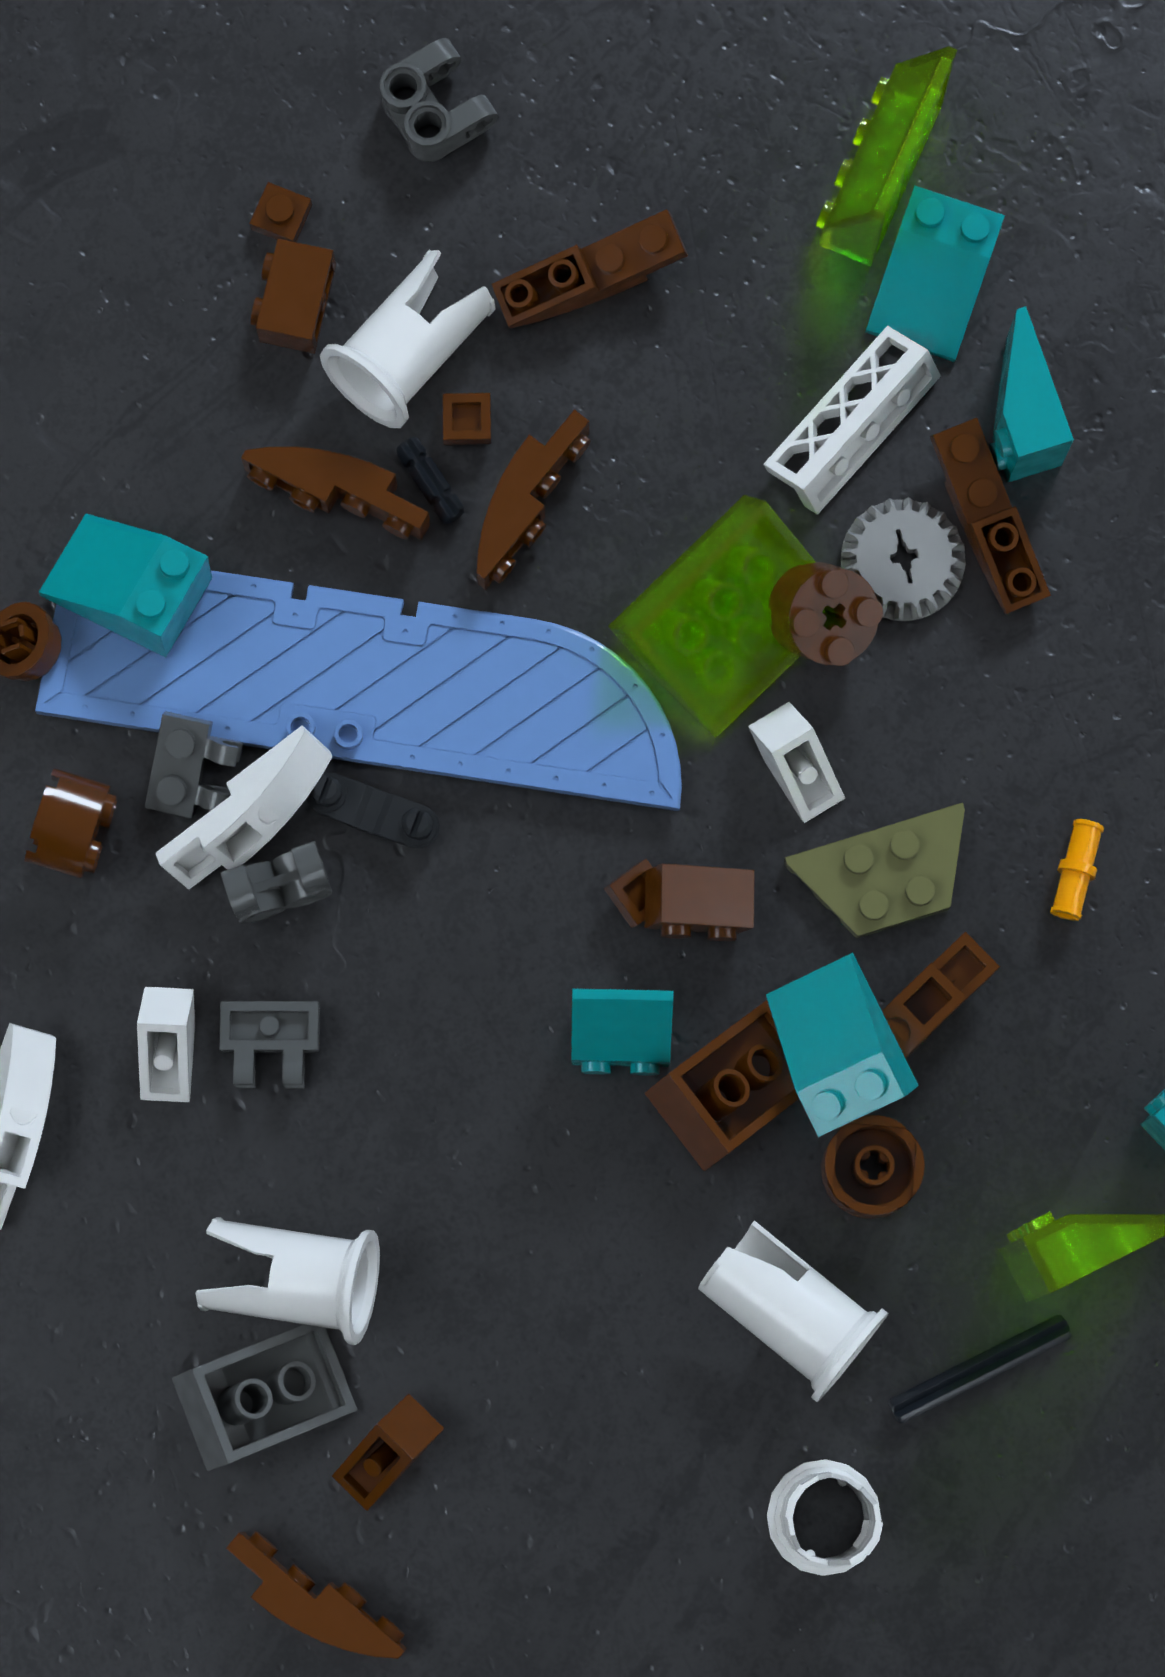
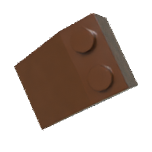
M767 1000L644 1093L703 1171H706L799 1099Z

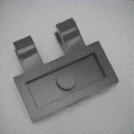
M167 711L164 712L161 718L144 808L192 818L195 815L197 805L211 811L231 796L228 787L201 782L206 758L215 763L235 767L236 762H240L243 743L210 736L213 725L212 721Z
M221 1001L219 1050L221 1053H234L233 1084L236 1085V1089H256V1053H283L282 1083L285 1085V1089H305L304 1053H319V1001Z

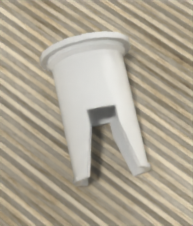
M429 249L424 255L423 260L343 346L328 344L320 354L323 369L342 395L365 415L389 428H401L409 418L406 404L485 317H489L496 309L494 299L491 297L488 289L483 286L442 310L430 324L420 315L438 279V275L433 267L441 255L439 250L431 251Z
M221 1217L212 1219L206 1234L253 1254L267 1256L273 1260L268 1288L244 1285L197 1290L195 1293L197 1307L201 1311H208L210 1309L338 1329L343 1333L344 1339L348 1344L356 1345L361 1342L373 1312L379 1277L380 1247L378 1236L374 1230H365L355 1240L224 1221Z
M753 1221L749 1230L735 1249L730 1247L725 1249L698 1287L702 1293L811 1381L812 1389L815 1391L811 1398L816 1402H819L836 1383L889 1314L884 1309H881L878 1313L875 1311H865L756 1221Z
M827 1459L802 1463L786 1473L771 1493L766 1515L770 1538L781 1556L799 1570L821 1576L846 1572L862 1562L867 1555H870L879 1542L883 1526L878 1497L867 1479L849 1465ZM832 1478L836 1479L840 1486L847 1485L854 1490L862 1504L864 1520L861 1533L850 1549L838 1556L821 1558L817 1557L811 1549L805 1551L800 1548L795 1535L793 1514L796 1502L807 1487L819 1480Z

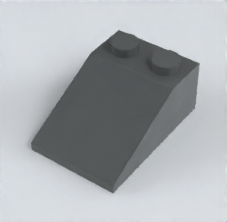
M304 1324L172 1377L207 1471L227 1465L357 1411L356 1404L325 1327Z

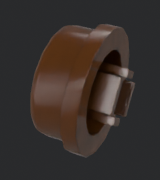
M20 602L11 604L0 611L1 677L22 681L37 680L47 674L55 665L61 652L62 637L58 626L52 621L46 611L38 605Z

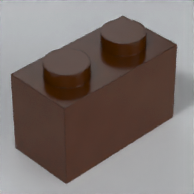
M277 239L274 253L267 252L263 263L262 280L267 281L263 298H255L251 313V325L256 326L261 343L315 354L336 269L333 250Z
M664 863L646 870L645 928L661 929V937L689 938L691 937V931L707 932V939L710 941L737 940V934L754 928V870Z

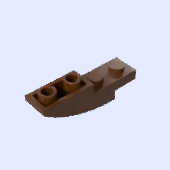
M666 209L582 249L576 244L491 285L508 327L511 329L552 318L623 292L648 281V274L685 258L688 254L673 218Z
M575 409L545 446L529 434L514 454L500 478L487 510L478 548L477 579L478 585L486 590L494 580L500 584L514 568L516 560L513 559V556L522 545L532 546L546 528V524L543 522L545 518V505L539 502L537 497L547 498L561 479V476L558 474L560 469L568 460L575 463L588 448L591 442L587 437L589 435V420Z
M976 417L930 436L947 480L944 484L976 559L1004 613H1010L1051 596L1017 507H1012L978 418Z
M304 447L245 450L241 457L245 471L249 472L247 478L269 491H272L274 486L290 493V501L306 511L314 513L316 508H319L329 514L337 498L342 499L341 506L349 512L365 518L369 513L383 520L382 526L387 531L406 540L412 535L422 541L431 525L429 512L394 495L398 487L396 474L370 462L341 453Z
M966 931L882 1010L906 1059L1000 968Z
M244 1531L239 1532L226 1547L264 1581L251 1598L272 1615L294 1629L323 1643L368 1656L398 1659L407 1649L400 1643L405 1634L385 1616L382 1615L376 1621L366 1613L362 1607L367 1601L349 1584L344 1582L338 1588L331 1582L316 1596L311 1591L316 1583L295 1564L287 1570L273 1558L278 1549L259 1532L255 1531L251 1537Z

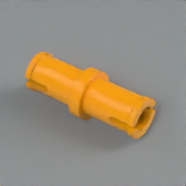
M1076 819L1073 821V830L1066 857L1060 859L1057 868L1061 876L1050 913L1066 920H1081V912L1089 881L1095 880L1097 868L1093 865L1104 827L1097 822L1086 819Z

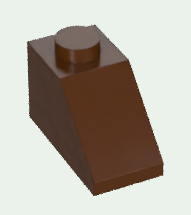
M408 1394L374 1426L332 1477L368 1511L444 1430V1427Z

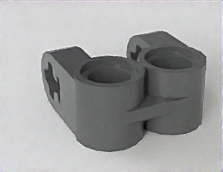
M448 38L438 39L390 66L383 72L380 79V95L385 114L398 127L407 142L409 151L417 159L424 162H434L442 159L444 156L489 130L499 118L486 95L475 96L448 112L439 104L429 89L430 86L447 77L461 64L462 58ZM402 87H409L416 92L415 95L407 100H399L393 96V93ZM426 125H434L440 129V132L432 138H424L417 134L418 130Z
M315 841L292 848L291 851L274 858L270 862H259L248 866L241 865L220 872L232 910L241 924L264 920L281 913L286 908L305 906L332 894V889Z

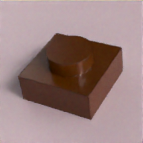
M268 182L249 223L250 228L276 240L283 239L297 242L312 208V200Z
M490 393L443 394L444 445L491 444Z
M647 858L638 862L603 888L631 928L638 926L645 920L646 870L653 868Z

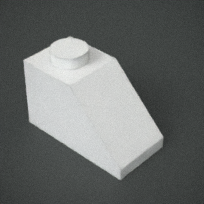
M790 702L748 726L766 765L804 823L845 799L814 728Z
M144 988L137 1020L140 1100L190 1101L195 1036L194 989Z

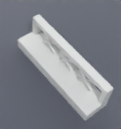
M887 326L763 464L766 470L794 488L803 505L818 515L941 377L929 350ZM891 345L905 352L895 364L879 367V358ZM872 382V390L865 398L848 402V393L855 385ZM840 416L841 425L833 433L817 436V428L825 419ZM809 451V460L797 474L784 467V464L793 454Z

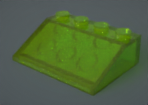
M947 46L897 63L890 79L881 76L871 100L872 104L877 105L871 120L863 117L852 143L859 146L852 162L844 159L834 183L835 186L841 188L834 203L826 200L818 217L816 227L822 229L820 246L872 267L944 104L957 49Z
M743 495L608 627L635 659L712 736L717 737L800 657L783 648L772 634L770 624L772 625L771 609L768 608L769 597L776 582L786 571L795 566L816 563V561L765 500Z
M1050 1211L1006 1234L1010 1244L999 1250L1025 1301L1029 1302L1051 1294L1165 1236V1214H1067L1055 1220Z

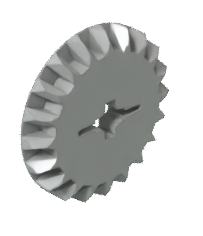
M909 497L902 500H892L889 498L878 505H871L863 514L855 519L846 533L841 549V568L862 576L870 584L877 600L881 603L883 618L897 621L921 619L943 608L959 589L966 566L965 546L959 536L957 526L949 521L945 512L936 510L928 502L914 501ZM897 535L906 552L910 554L915 553L917 556L910 563V583L908 582L906 571L902 569L901 564H892L890 560L897 553L899 544Z

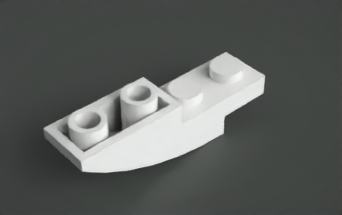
M303 725L226 783L231 796L157 851L156 856L160 866L187 889H191L221 865L227 870L243 865L275 836L306 800L332 759L330 750Z
M9 1023L0 1048V1230L5 1221L16 1187L26 1188L34 1164L48 1109L56 1049V1037Z

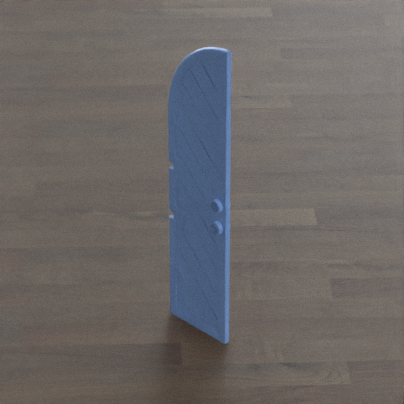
M211 570L212 580L167 657H164L56 604L53 622L58 626L62 637L61 652L55 665L41 678L35 709L36 714L159 733L162 714L167 711L212 721L213 725L210 736L242 742L244 746L272 749L303 725L330 750L332 759L673 811L680 810L682 782L678 749L670 723L659 701L637 672L615 652L579 631L556 623L418 602L416 617L401 615L404 599L309 585L307 588L306 600L293 599L294 583Z

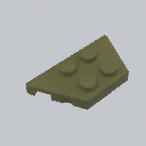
M962 802L785 857L784 862L786 868L792 874L795 873L811 889L814 896L840 919V922L856 939L950 909L965 808Z

